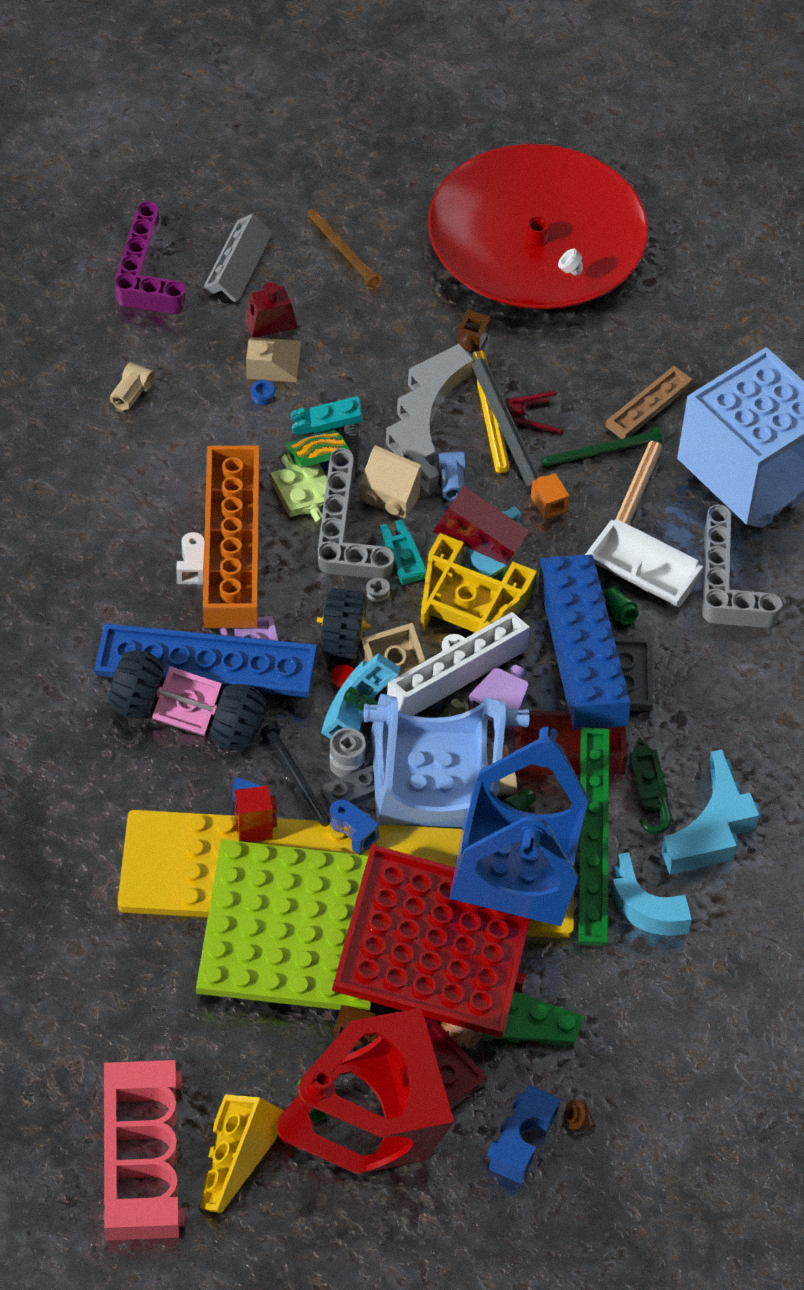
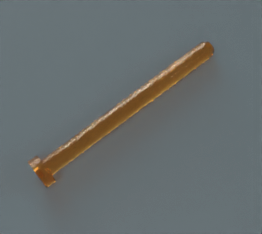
M310 208L307 212L310 219L365 278L364 284L369 289L376 288L381 283L382 277L377 272H372L315 209Z

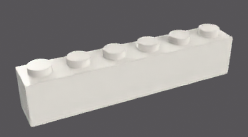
M511 612L389 681L387 694L397 697L398 710L400 712L413 716L528 650L530 627Z

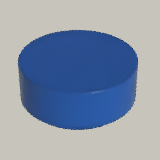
M258 380L251 386V399L255 403L267 405L275 400L276 387L271 381Z

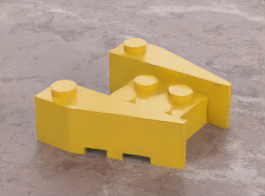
M439 533L428 555L420 630L425 631L432 616L474 633L511 612L517 616L525 609L535 590L537 571L512 561L502 582L461 566L464 542Z

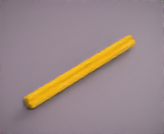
M484 351L473 352L474 362L476 359H485L487 362ZM476 377L495 470L499 474L507 473L510 465L504 437Z

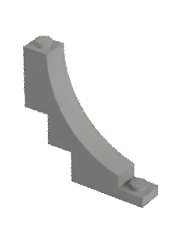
M460 344L409 368L408 386L413 391L398 398L397 415L402 420L387 427L386 445L393 453L422 465L420 485L429 495L438 491V479L440 477L435 467V449L430 434L433 416L443 399L456 386L472 377L473 357Z

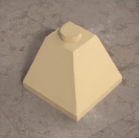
M251 337L248 341L246 357L247 379L297 382L301 341Z

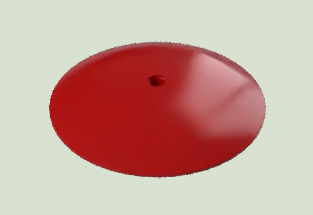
M521 144L501 147L467 160L454 169L440 184L432 199L428 215V229L433 249L445 268L457 280L489 299L516 307L531 309H554L575 306L592 301L612 291L622 284L638 266L644 254L648 237V222L642 202L632 186L618 172L585 153L545 144ZM570 249H576L582 255L583 270L578 276H574L572 273L566 274L558 267L560 258Z

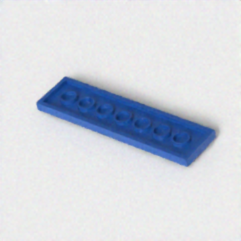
M104 623L94 672L96 676L113 677L122 655L128 651L139 650L149 652L161 661L164 666L161 682L165 681L170 666L222 683L221 688L223 689L229 685L245 684L262 693L309 697L318 649L315 644Z

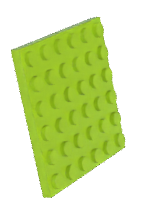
M221 839L196 994L340 1010L341 1005L370 1012V1001L332 991L368 856Z

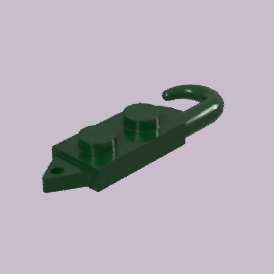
M638 738L633 752L629 753V762L639 803L645 809L659 810L662 820L657 826L647 824L643 818L639 822L641 827L649 833H664L672 824V814L657 749L652 750L641 738Z

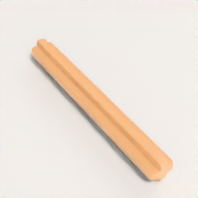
M649 442L616 519L628 525L632 520L661 453V443Z

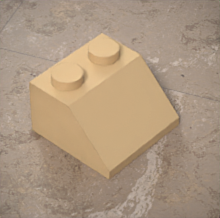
M375 445L360 481L359 499L369 505L382 508L392 515H398L406 519L420 497L422 465Z
M413 623L361 638L360 650L363 659L369 662L375 655L380 653L400 667L398 676L425 662Z

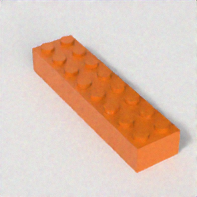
M259 445L207 446L203 580L204 628H258Z

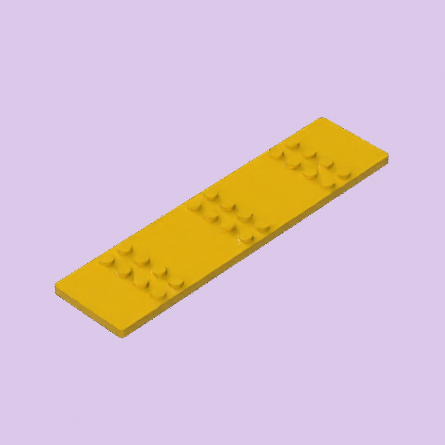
M145 810L129 811L118 894V910L123 913L208 917L221 839L239 841L235 816ZM277 818V827L273 828V839L251 842L357 854L352 849V840L347 835L333 830L330 824L326 827L321 826L317 820ZM379 825V839L373 844L455 867L462 829ZM369 847L366 851H364L361 855H367V856H368V855H369V851H370V847ZM574 892L561 926L530 919L526 936L571 938L574 928Z

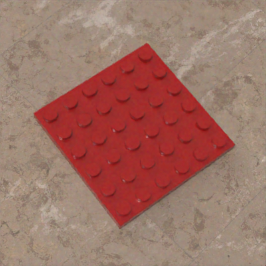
M371 844L332 991L402 1011L422 1007L424 1017L502 1038L530 919L449 899L455 867Z

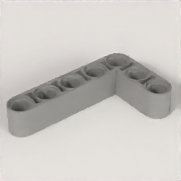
M338 448L331 453L318 544V567L327 574L363 578H389L394 571V554L392 550L384 546L344 543L353 479V455L348 449ZM343 462V463H346L347 465H345V466H338V465H336V464ZM337 485H340V486H343L344 488L337 490V489H334L333 487H335V486H337ZM336 508L341 510L338 513H333L330 511ZM329 532L338 533L336 536H329L327 534ZM327 555H332L335 558L332 560H327L324 557ZM353 558L361 559L358 563L351 562L350 560ZM383 560L388 562V564L378 565L377 562Z
M724 505L711 506L707 513L704 536L702 615L704 619L715 624L762 628L775 626L778 623L782 607V601L779 596L764 592L729 590L731 512Z

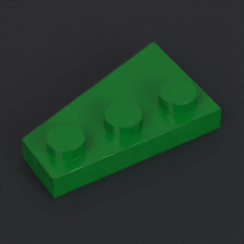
M513 991L502 1038L483 1034L482 1040L507 1039L508 1042L515 1043L523 1040L537 1041L539 1044L574 1046L584 1016Z

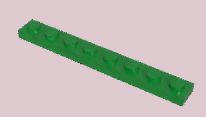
M581 728L580 782L589 800L579 837L578 945L606 946L608 940L609 729Z

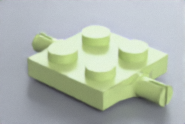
M285 454L281 460L286 469L271 472L269 480L289 517L311 514L316 525L319 526L322 521L323 513L321 510H323L327 476L319 463L301 468L295 464L291 454H287V456Z

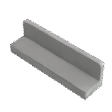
M254 213L237 220L202 288L208 296L222 290L233 302L239 301L272 235L271 230Z

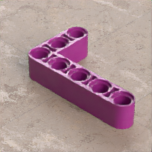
M145 201L140 203L136 209L116 274V301L118 304L126 307L178 314L186 309L185 285L176 280L145 276L160 225L158 205L151 201Z

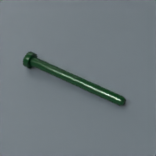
M657 426L651 428L649 433L546 456L542 459V464L546 467L647 444L651 441L662 444L661 430Z

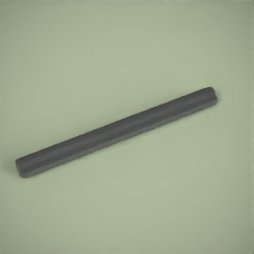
M476 359L472 363L474 373L526 486L532 487V481L539 478L537 470L486 360Z

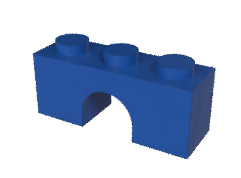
M528 1084L524 1094L519 1092L512 1106L515 1109L512 1117L506 1116L501 1125V1138L498 1142L494 1140L488 1150L487 1157L490 1158L489 1170L522 1184L534 1161L536 1147L526 1143L521 1138V1135L527 1131H536L547 1136L559 1113L561 1098Z

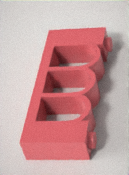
M176 1060L104 1063V1228L106 1241L179 1238V1226H185V1209L178 1206V1180L176 1171L173 1169L177 1161L178 1150L176 1135L172 1129L177 1119V1089H182V1071H176ZM155 1101L161 1102L169 1109L163 1117L156 1120L118 1121L117 1103ZM158 1139L167 1143L170 1147L164 1155L158 1158L118 1160V1140ZM156 1177L167 1181L170 1185L167 1192L159 1197L118 1199V1179Z

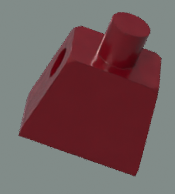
M269 282L264 285L263 290L250 294L245 323L251 337L258 338L297 328L292 303L284 286H278L273 282Z

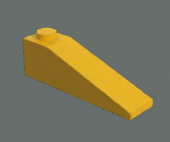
M224 1095L214 1121L213 1132L217 1133L215 1146L210 1147L208 1157L213 1160L211 1170L205 1175L200 1209L218 1213L224 1211L276 1140L278 1135L276 1124L284 1110L260 1097Z

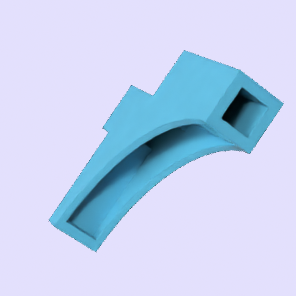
M722 749L711 752L708 767L712 779V797L708 805L690 825L663 838L661 853L669 874L734 860L735 851L739 847L736 834L756 830L758 819L761 818L760 806L758 802L753 801L751 793L742 794L739 783L734 782L732 777L731 762L729 759H725Z

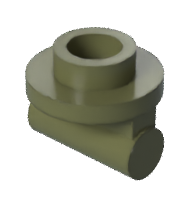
M452 699L440 717L462 714L470 711L471 708L466 700Z

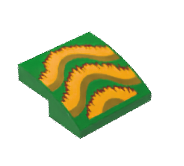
M336 430L286 443L288 453L294 455L296 465L301 468L330 460L331 453L338 448H345L350 451L345 440Z

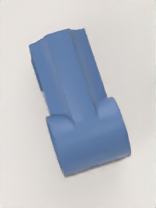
M438 452L437 464L439 476L441 475L442 496L448 499V501H453L463 486H465L464 452Z

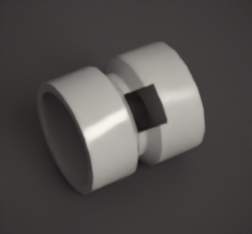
M342 728L331 736L330 769L340 778L364 769L366 742L361 732L352 728Z

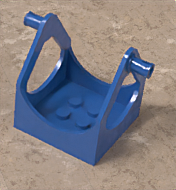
M543 727L539 731V740L483 768L478 773L464 817L449 899L561 926L577 884L578 875L574 869V862L589 797L561 746L556 743L557 731L552 728L550 736H548L549 727ZM534 764L553 771L572 804L570 809L554 814L526 813L500 801L492 793L490 787L492 783L528 765Z

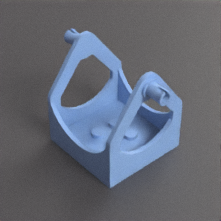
M380 694L378 705L365 704L363 712L364 722H373L371 740L377 823L379 825L463 827L464 817L478 773L488 766L487 726L489 716L494 719L495 730L493 764L502 759L506 726L528 727L529 710L507 709L503 700L485 697L483 703L465 713L449 717L425 718L400 712L398 710L397 697L388 694ZM500 780L492 783L490 790L496 797L499 791Z

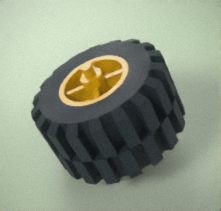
M331 588L329 591L323 618L317 617V623H322L321 650L323 655L356 659L359 655L360 641L363 638V633L365 629L371 628V624H366L365 621L367 598L364 592Z

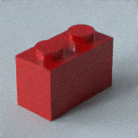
M268 785L234 790L235 822L239 841L255 842L273 839V828L277 827L276 797L270 796Z

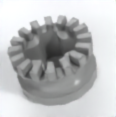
M381 577L368 581L366 585L368 599L373 603L386 602L390 596L389 582ZM377 587L382 588L379 593L374 592Z

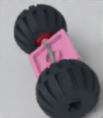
M139 650L128 651L122 655L114 673L108 695V703L116 712L129 718L145 717L150 713L157 696L159 699L152 717L153 720L205 736L212 715L214 719L210 729V737L217 745L229 751H243L252 746L266 705L264 696L257 689L245 684L229 685L224 688L217 707L215 703L222 683L169 666L163 687H160L164 666L157 657L149 652Z

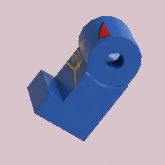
M337 800L330 806V825L332 829L347 835L352 840V849L361 855L371 844L379 839V824L347 800Z

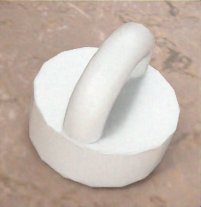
M570 249L562 255L558 267L566 274L572 273L574 276H578L583 270L582 255L576 249Z

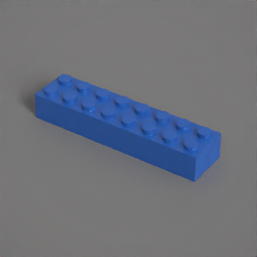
M593 554L540 558L539 585L573 730L628 726L630 699Z

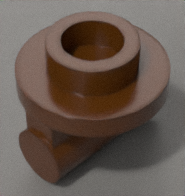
M573 1099L566 1105L564 1118L569 1128L590 1131L596 1127L585 1099Z

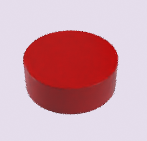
M349 665L335 667L331 672V686L336 691H339L355 669Z

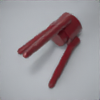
M556 391L505 399L506 406L515 424L563 433L561 428L521 418V416H526V406L548 404L550 399L543 398L557 395Z

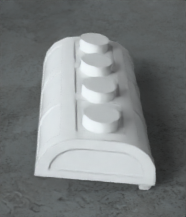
M611 519L585 554H593L596 565L670 602L676 607H680L689 596L703 569V566L698 564L699 560L618 519Z

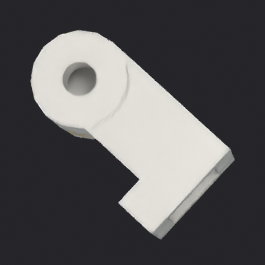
M191 532L185 534L181 541L184 561H177V584L203 585L205 541L201 534Z

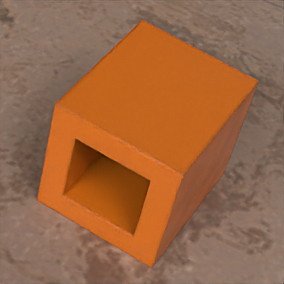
M556 473L541 476L532 481L531 498L544 520L568 511L570 495Z

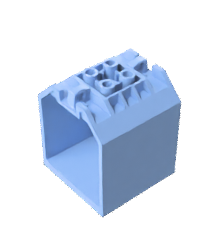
M767 347L687 396L677 457L746 525L763 528L771 523L773 516L779 514L784 507L789 506L792 509L804 500V381Z

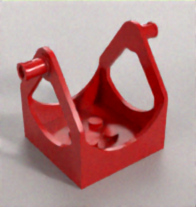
M422 1007L350 1022L301 1078L298 1085L299 1095L280 1115L276 1127L283 1144L295 1146L355 1174L426 1161L453 1125L454 1118ZM378 1035L367 1046L348 1054L363 1036ZM352 1073L366 1082L378 1097L384 1117L338 1096L335 1092L334 1084L336 1078L339 1075ZM315 1108L380 1138L383 1137L380 1147L375 1154L362 1156L316 1134L313 1131L312 1121L309 1117L310 1110Z

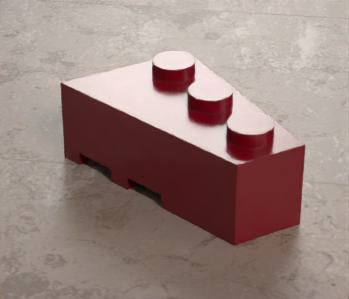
M463 486L432 532L438 535L442 533L462 541L465 547L506 565L527 536L529 530Z

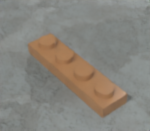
M675 366L671 367L607 419L606 427L621 439L630 437L690 388L693 379Z

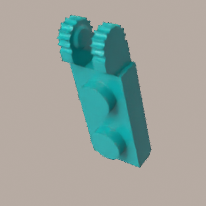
M359 396L311 407L310 409L303 407L293 410L291 412V420L294 422L292 432L296 435L312 432L318 433L362 422L361 400Z
M403 520L395 522V528L398 533L395 536H392L387 524L380 525V532L385 546L392 550L394 554V568L401 584L425 579L427 570L411 533L407 531Z

